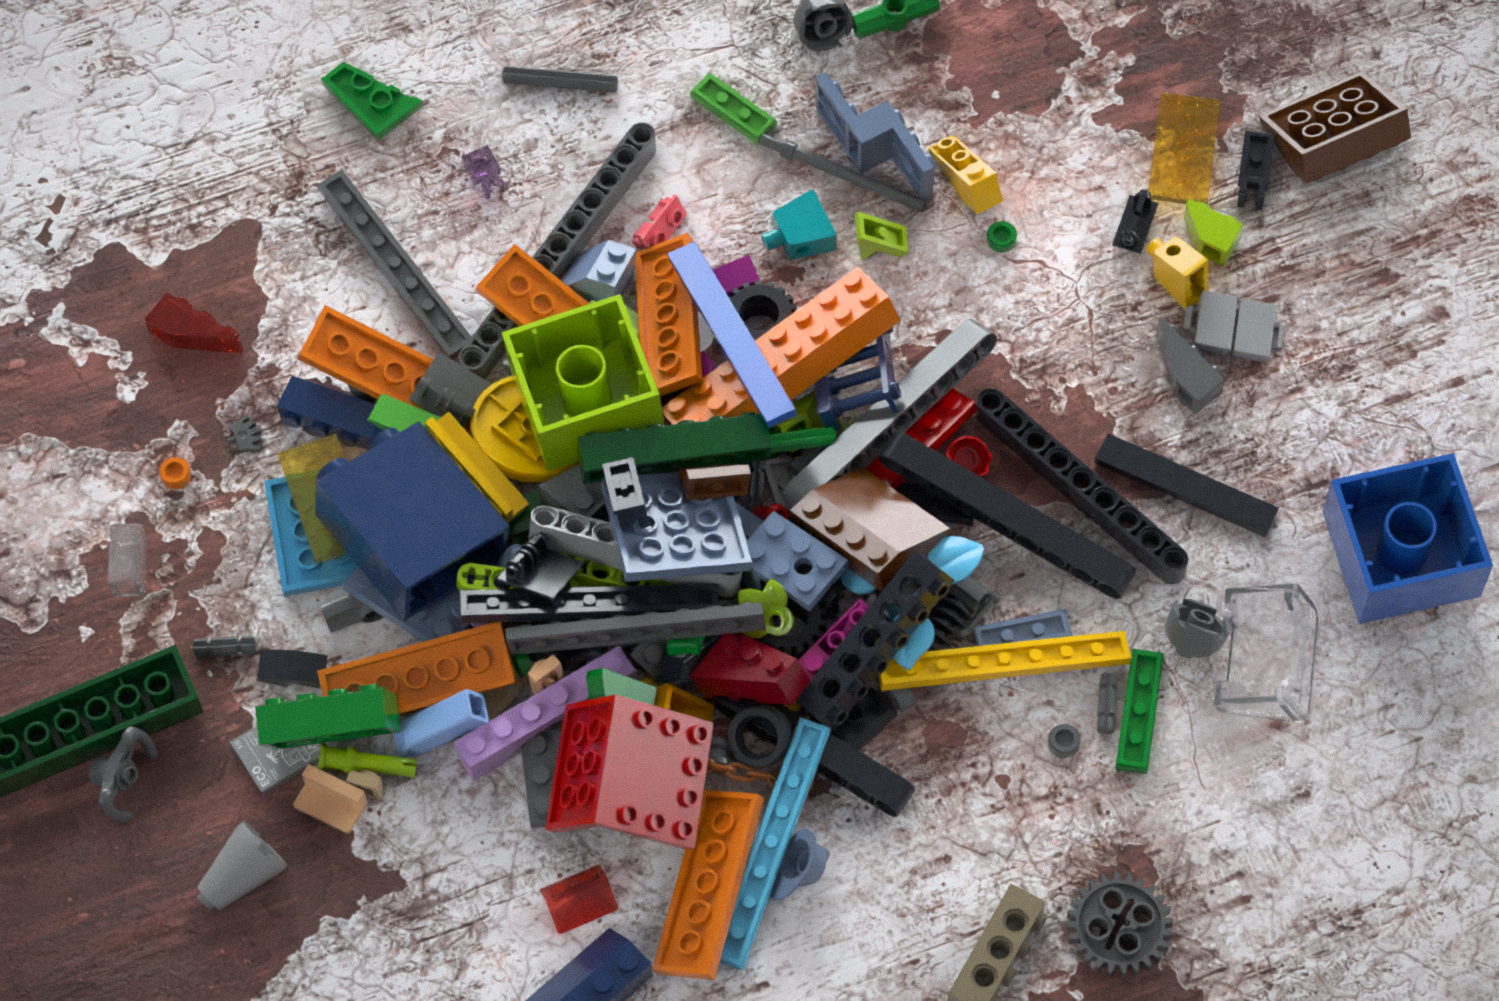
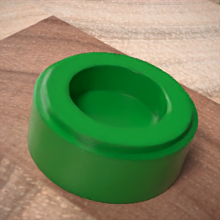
M999 221L993 223L988 228L987 244L992 250L1004 253L1014 248L1017 241V231L1012 224Z

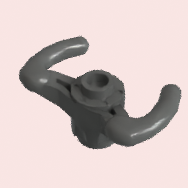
M136 727L126 728L112 755L95 759L89 769V777L92 783L102 788L98 797V803L102 811L111 820L119 823H127L133 820L132 812L121 811L114 806V798L119 790L126 791L130 789L137 780V768L131 760L136 741L141 744L148 758L154 759L158 755L155 744L150 736Z

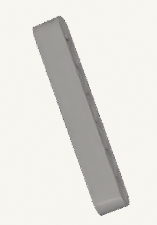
M544 505L534 508L531 512L529 540L532 534L542 532L548 537L549 550L622 569L610 522ZM742 571L661 578L659 580L677 585L717 584L718 596L733 597L739 591Z

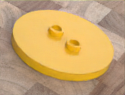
M512 376L495 382L484 390L473 407L475 411L470 421V435L506 477L523 482H546L579 464L578 461L547 471Z

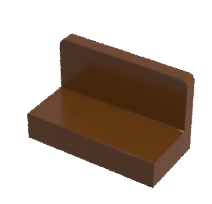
M735 463L679 469L678 476L685 500L688 501L747 495L751 472L748 464L740 465Z

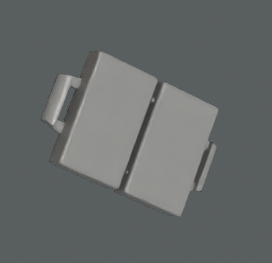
M1203 290L1200 295L1199 307L1188 306L1186 308L1183 330L1194 334L1193 345L1199 350L1228 355L1232 350V356L1264 363L1268 362L1271 350H1282L1285 327L1281 323H1275L1277 308L1275 304L1241 298L1237 308L1238 297ZM1192 312L1198 313L1195 328L1190 327ZM1274 329L1278 330L1276 344L1272 343Z

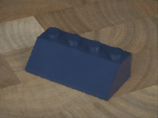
M608 928L525 1001H625L653 976L652 963L629 939Z

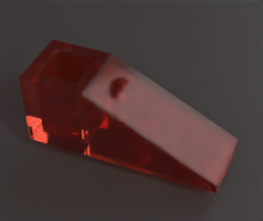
M166 292L145 318L149 333L173 348L238 354L244 351L240 334L234 328L228 325L223 327L218 324L212 315L206 311H201L200 313L195 310L181 296L176 298Z

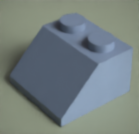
M607 240L579 252L562 282L588 303L591 300L597 302L618 294L622 296L634 276L636 249Z

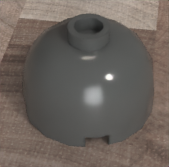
M801 0L796 7L793 17L794 29L802 44L807 45L813 51H826L835 48L840 44L838 40L844 34L848 37L854 24L853 14L843 0Z
M1184 599L1182 604H1178V600H1176L1167 617L1165 624L1166 634L1171 644L1176 648L1177 653L1185 658L1208 657L1219 651L1226 642L1232 628L1229 620L1224 617L1223 621L1215 616L1217 610L1203 602Z

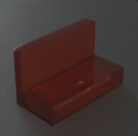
M599 864L539 889L559 934L618 910L608 878Z

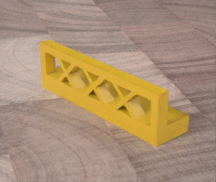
M447 412L437 421L432 416L425 422L427 431L507 523L511 522L529 507L528 501L450 412Z

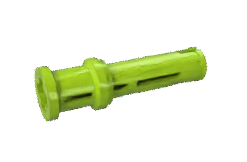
M321 742L318 769L322 771L324 769L344 771L345 775H348L349 770L359 771L364 769L377 774L411 777L414 779L417 758L356 752V748H353V746H348L347 749L328 747L326 743Z

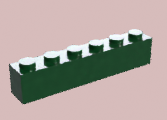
M745 412L737 417L729 418L714 416L706 421L698 422L683 420L677 424L666 426L663 424H651L646 428L635 430L626 427L620 428L615 432L603 434L594 431L586 433L584 436H579L577 445L583 484L602 482V478H605L602 464L632 457L634 458L637 474L649 475L679 472L681 468L769 460L772 450L769 429L761 415L755 412Z

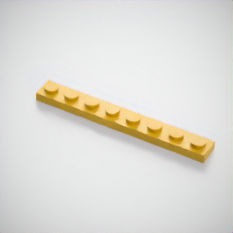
M1125 631L927 651L917 660L911 670L903 668L892 658L888 668L878 675L881 691L1128 665L1132 657Z

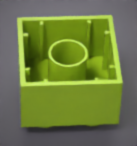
M621 294L501 332L510 371L547 471L578 462V437L584 436L586 433L594 431L601 432V434L611 433L626 427L633 430L643 429L651 424H663L665 426L660 394Z

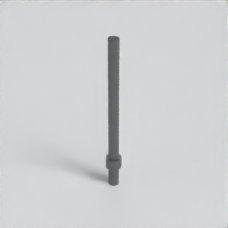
M765 133L760 139V145L779 152L781 157L788 160L794 158L920 212L925 208V200L798 148L797 143L787 139L784 142Z

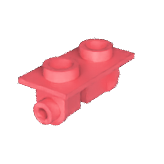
M674 194L672 198L666 197L664 200L661 199L649 215L652 224L644 222L639 230L634 233L632 244L636 248L642 249L643 246L649 248L667 241L681 224L687 213L677 195Z

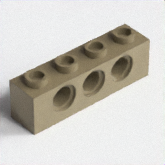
M1010 883L948 993V1001L1001 1000L998 993L1003 985L1009 987L1017 971L1013 968L1017 959L1021 958L1024 960L1030 950L1032 942L1029 941L1031 934L1034 930L1039 932L1048 915L1044 913L1046 901ZM1016 921L1023 926V929L1014 932L1009 930L1006 925L1009 922ZM995 949H1003L1007 952L1008 956L1004 959H996L992 956L991 952ZM980 976H986L993 983L988 987H982L975 980Z

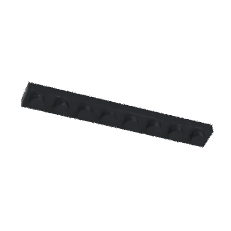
M717 584L564 588L554 600L523 589L460 590L461 623L568 621L584 618L606 619L615 615L636 616L643 615L646 612L666 613L675 612L678 609L697 610L706 609L714 605L719 606Z

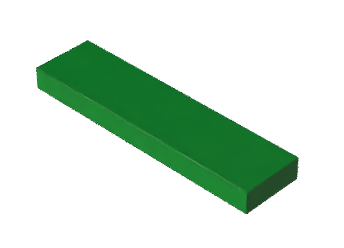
M1132 648V659L1129 667L1115 770L1147 774L1164 653Z

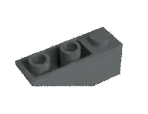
M1161 317L1158 320L1156 336L1173 392L1196 414L1222 394L1225 381L1224 376L1218 367L1210 365L1203 358L1201 351L1195 345L1189 344L1182 337L1181 332L1174 324H1168Z

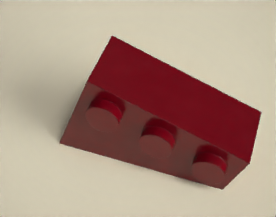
M740 633L723 634L690 675V678L705 699L724 696L729 697L731 701L749 698L755 699L757 703L792 705L811 682L796 658Z

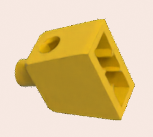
M1173 237L1165 244L1158 238L1149 243L1146 252L1153 258L1156 280L1185 310L1188 306H1194L1198 303L1202 291H1209L1208 259L1179 237Z

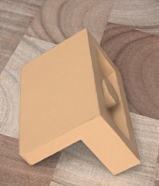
M308 764L302 773L305 785L293 803L294 808L345 834H349L368 803L365 792Z

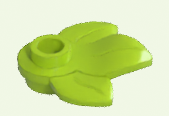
M770 579L764 591L743 589L738 592L739 604L745 602L762 603L765 616L766 630L742 632L744 635L751 638H761L768 633L774 636H782L792 629L794 617L791 610L787 607L788 594L780 583ZM774 615H778L781 618L780 626L773 623Z

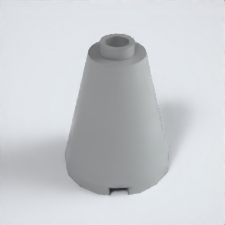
M245 821L237 825L197 886L201 892L197 897L209 910L214 907L218 910L225 908L277 876L287 867L286 862L271 845L260 838V834Z

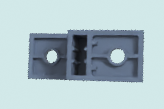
M826 72L815 77L816 110L858 171L863 174L892 159L920 199L927 201L933 198L935 162L929 153L925 154L922 151L917 135L913 131H908L904 125L905 122L901 112L897 108L893 109L890 103L885 101L858 115L854 105L851 102L847 103L843 98L842 89L836 80L832 81Z
M735 502L752 560L751 571H742L741 582L751 589L761 591L770 579H774L781 584L788 594V598L810 612L848 568V559L773 511L763 521ZM801 564H808L812 567V570L804 575L798 574L795 571Z

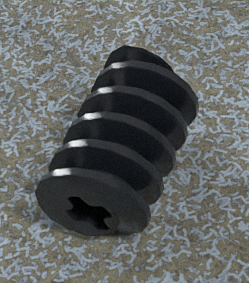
M950 593L939 599L929 613L928 619L933 624L935 636L932 645L927 651L941 650L939 647L949 649L951 644L946 637L953 640L958 637L953 627L962 630L965 625L960 618L964 620L971 619V613L966 609L965 605Z

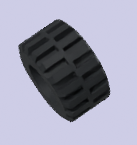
M755 281V285L751 286L748 282L744 283L741 290L735 288L731 291L732 297H729L743 322L758 315L767 316L776 322L765 330H753L747 327L754 341L797 310L796 304H793V297L790 294L785 295V289L781 286L777 289L774 288V283L769 281L767 285H762L761 281Z
M788 598L787 607L791 610L793 616L805 623V627L794 635L774 636L768 633L761 638L751 639L799 660L827 632L826 608H823L821 600L809 612ZM774 615L772 620L778 618L779 616Z

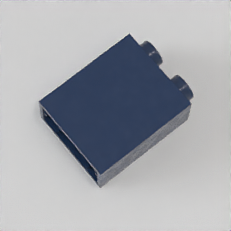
M420 421L401 432L396 428H388L380 432L370 442L367 452L350 462L343 457L334 459L326 464L316 477V517L366 574L403 621L458 589L456 578L460 567L467 563L495 566L507 549L508 523ZM468 575L467 583L473 580L475 575Z

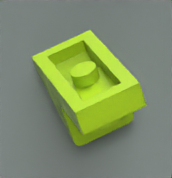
M861 212L855 214L857 242L863 260L876 251L897 257H903L909 253L906 226Z

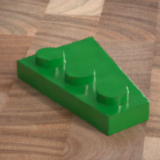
M342 62L321 78L322 85L377 140H380L423 107V100L415 96H407L401 93L399 88L391 84L387 86L375 80L374 76L345 62Z

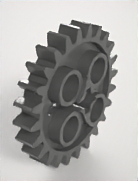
M1118 872L1114 873L1113 881H1108L1107 877L1102 874L1099 885L1092 879L1089 880V891L1080 887L1078 891L1080 899L1072 898L1071 906L1075 910H1068L1067 918L1072 920V922L1067 923L1066 931L1073 932L1069 936L1068 942L1069 944H1079L1075 948V956L1085 953L1086 956L1083 964L1086 966L1094 961L1096 963V973L1105 967L1110 978L1114 970H1119L1122 979L1125 978L1128 969H1131L1132 973L1138 976L1139 966L1150 971L1152 966L1150 959L1159 963L1162 957L1159 951H1168L1169 944L1164 940H1171L1173 932L1168 930V928L1173 926L1174 920L1166 918L1170 914L1171 907L1161 906L1164 902V894L1156 897L1153 896L1156 888L1155 885L1147 889L1143 887V877L1137 883H1133L1131 873H1128L1125 881L1120 880ZM1107 899H1114L1119 902L1120 907L1110 909L1103 902ZM1133 901L1134 905L1126 916L1125 925L1121 926L1112 948L1106 949L1105 946L1113 935L1114 926L1119 923L1127 903ZM1142 913L1148 916L1150 921L1143 924L1138 923L1133 916ZM1098 926L1104 929L1106 934L1102 937H1096L1090 933L1089 929ZM1123 941H1129L1135 945L1136 949L1127 952L1121 949L1119 944Z

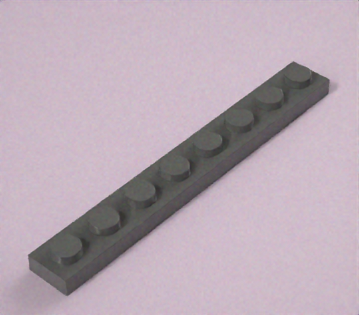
M340 170L317 184L318 191L444 355L452 360L457 358L472 336L344 171Z
M745 602L737 606L722 607L714 605L706 609H678L675 612L666 613L646 612L643 615L636 616L615 615L606 619L584 618L579 621L565 623L553 621L545 625L535 626L521 624L514 628H506V641L510 654L518 655L766 630L762 603Z

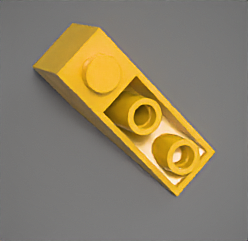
M954 135L943 138L938 143L928 147L930 154L963 202L977 215L1003 202L996 172Z

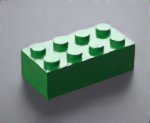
M378 684L359 686V692H347V689H333L328 691V696H316L315 693L296 695V701H284V698H270L265 700V705L255 706L259 745L274 750L401 732L397 695L387 691L386 687H379Z

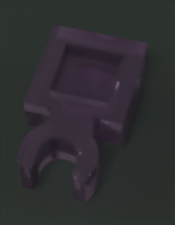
M488 145L461 156L462 164L473 184L476 185L482 182V193L486 199L491 198L489 188L492 186H497L501 193L505 192L504 182L501 177L497 176L501 174L500 166Z

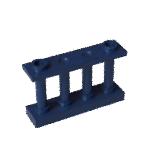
M893 327L877 338V344L864 347L815 382L818 414L825 427L831 426L834 427L835 431L840 430L839 417L843 416V412L885 399L893 414L899 412L898 399L902 398L899 384L895 380L889 334L894 332ZM879 356V366L840 378H836L834 375L835 372H838V368ZM881 378L882 388L842 400L837 398V394L841 393L840 390Z

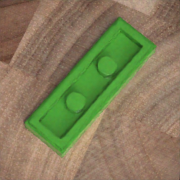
M710 72L690 91L691 98L757 145H759L764 133L769 135L777 126L775 118Z

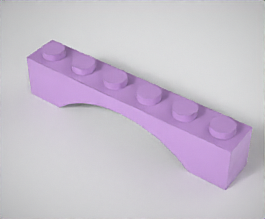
M620 646L615 647L490 720L489 723L454 741L457 756L472 780L475 781L502 765L523 744L544 729L563 719L566 704L589 700L586 682L587 671L605 668L637 680L636 670Z

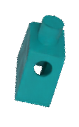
M814 189L775 210L772 213L774 230L761 234L763 245L767 251L783 246L788 258L791 260L837 249V234Z

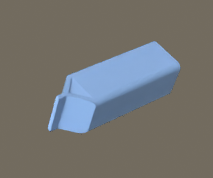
M465 689L401 720V732L394 733L398 756L421 755L489 723L484 696L481 693Z

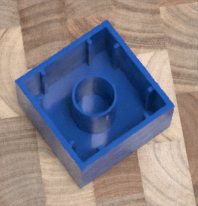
M1454 453L1331 480L1322 513L1359 624L1482 596L1493 564Z

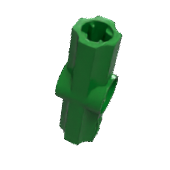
M883 0L880 4L852 13L854 20L852 30L859 39L887 29L889 31H900L905 28L907 22L940 11L939 0Z

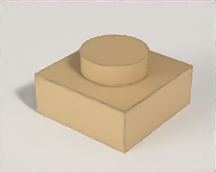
M362 769L359 772L349 770L346 783L363 790L368 798L381 800L384 790L381 777L369 770Z

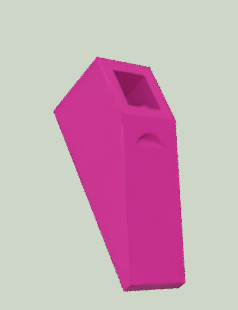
M861 599L798 660L810 680L868 610L869 606Z

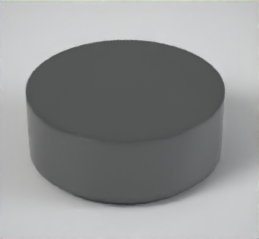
M1057 725L1049 733L1048 747L1057 757H1071L1076 754L1080 747V734L1071 725Z

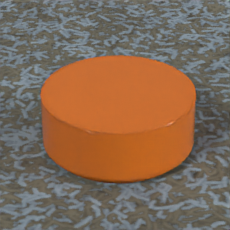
M179 457L165 460L159 469L162 483L167 488L173 490L185 487L192 477L189 464Z

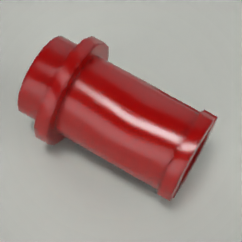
M778 503L771 504L770 506L758 505L752 511V514L763 521L773 511L788 520V511L783 505Z

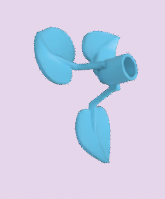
M958 536L944 537L928 553V559L955 580L952 584H957L974 572L983 557L984 548L980 543ZM849 568L841 575L843 586L850 592L866 594L876 589ZM895 616L894 621H896L899 618V616ZM928 618L915 629L909 637L908 643L893 657L899 665L907 670H911L917 660L932 645L935 630Z

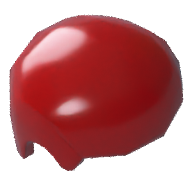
M962 436L952 441L945 453V457L982 478L989 473L992 456L986 444L977 437Z

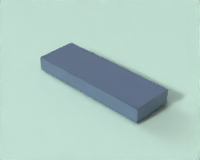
M1066 609L973 627L976 646L1072 636Z

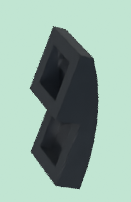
M261 650L256 681L284 687L294 683L321 688L317 670L326 668L328 655L295 650Z

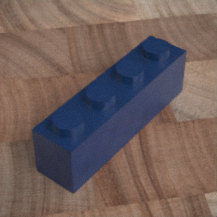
M291 376L277 405L280 419L286 425L293 428L300 426L309 429L313 434L322 438L329 436L338 439L340 443L348 447L358 446L367 450L370 442L383 431L367 421L375 406L374 403L295 376Z

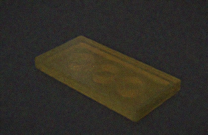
M1161 92L1148 189L1152 200L1186 204L1191 199L1196 202L1208 203L1220 104L1219 99Z
M333 434L277 453L316 564L346 554V551L315 515L316 477L318 473L332 460L341 457L345 458L337 435Z

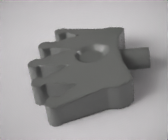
M245 415L229 426V430L234 436L227 438L229 444L237 442L239 453L261 451L260 445L255 446L263 441L261 436L255 437L261 434L259 427L252 429L256 426L255 420L246 422L249 421V416Z

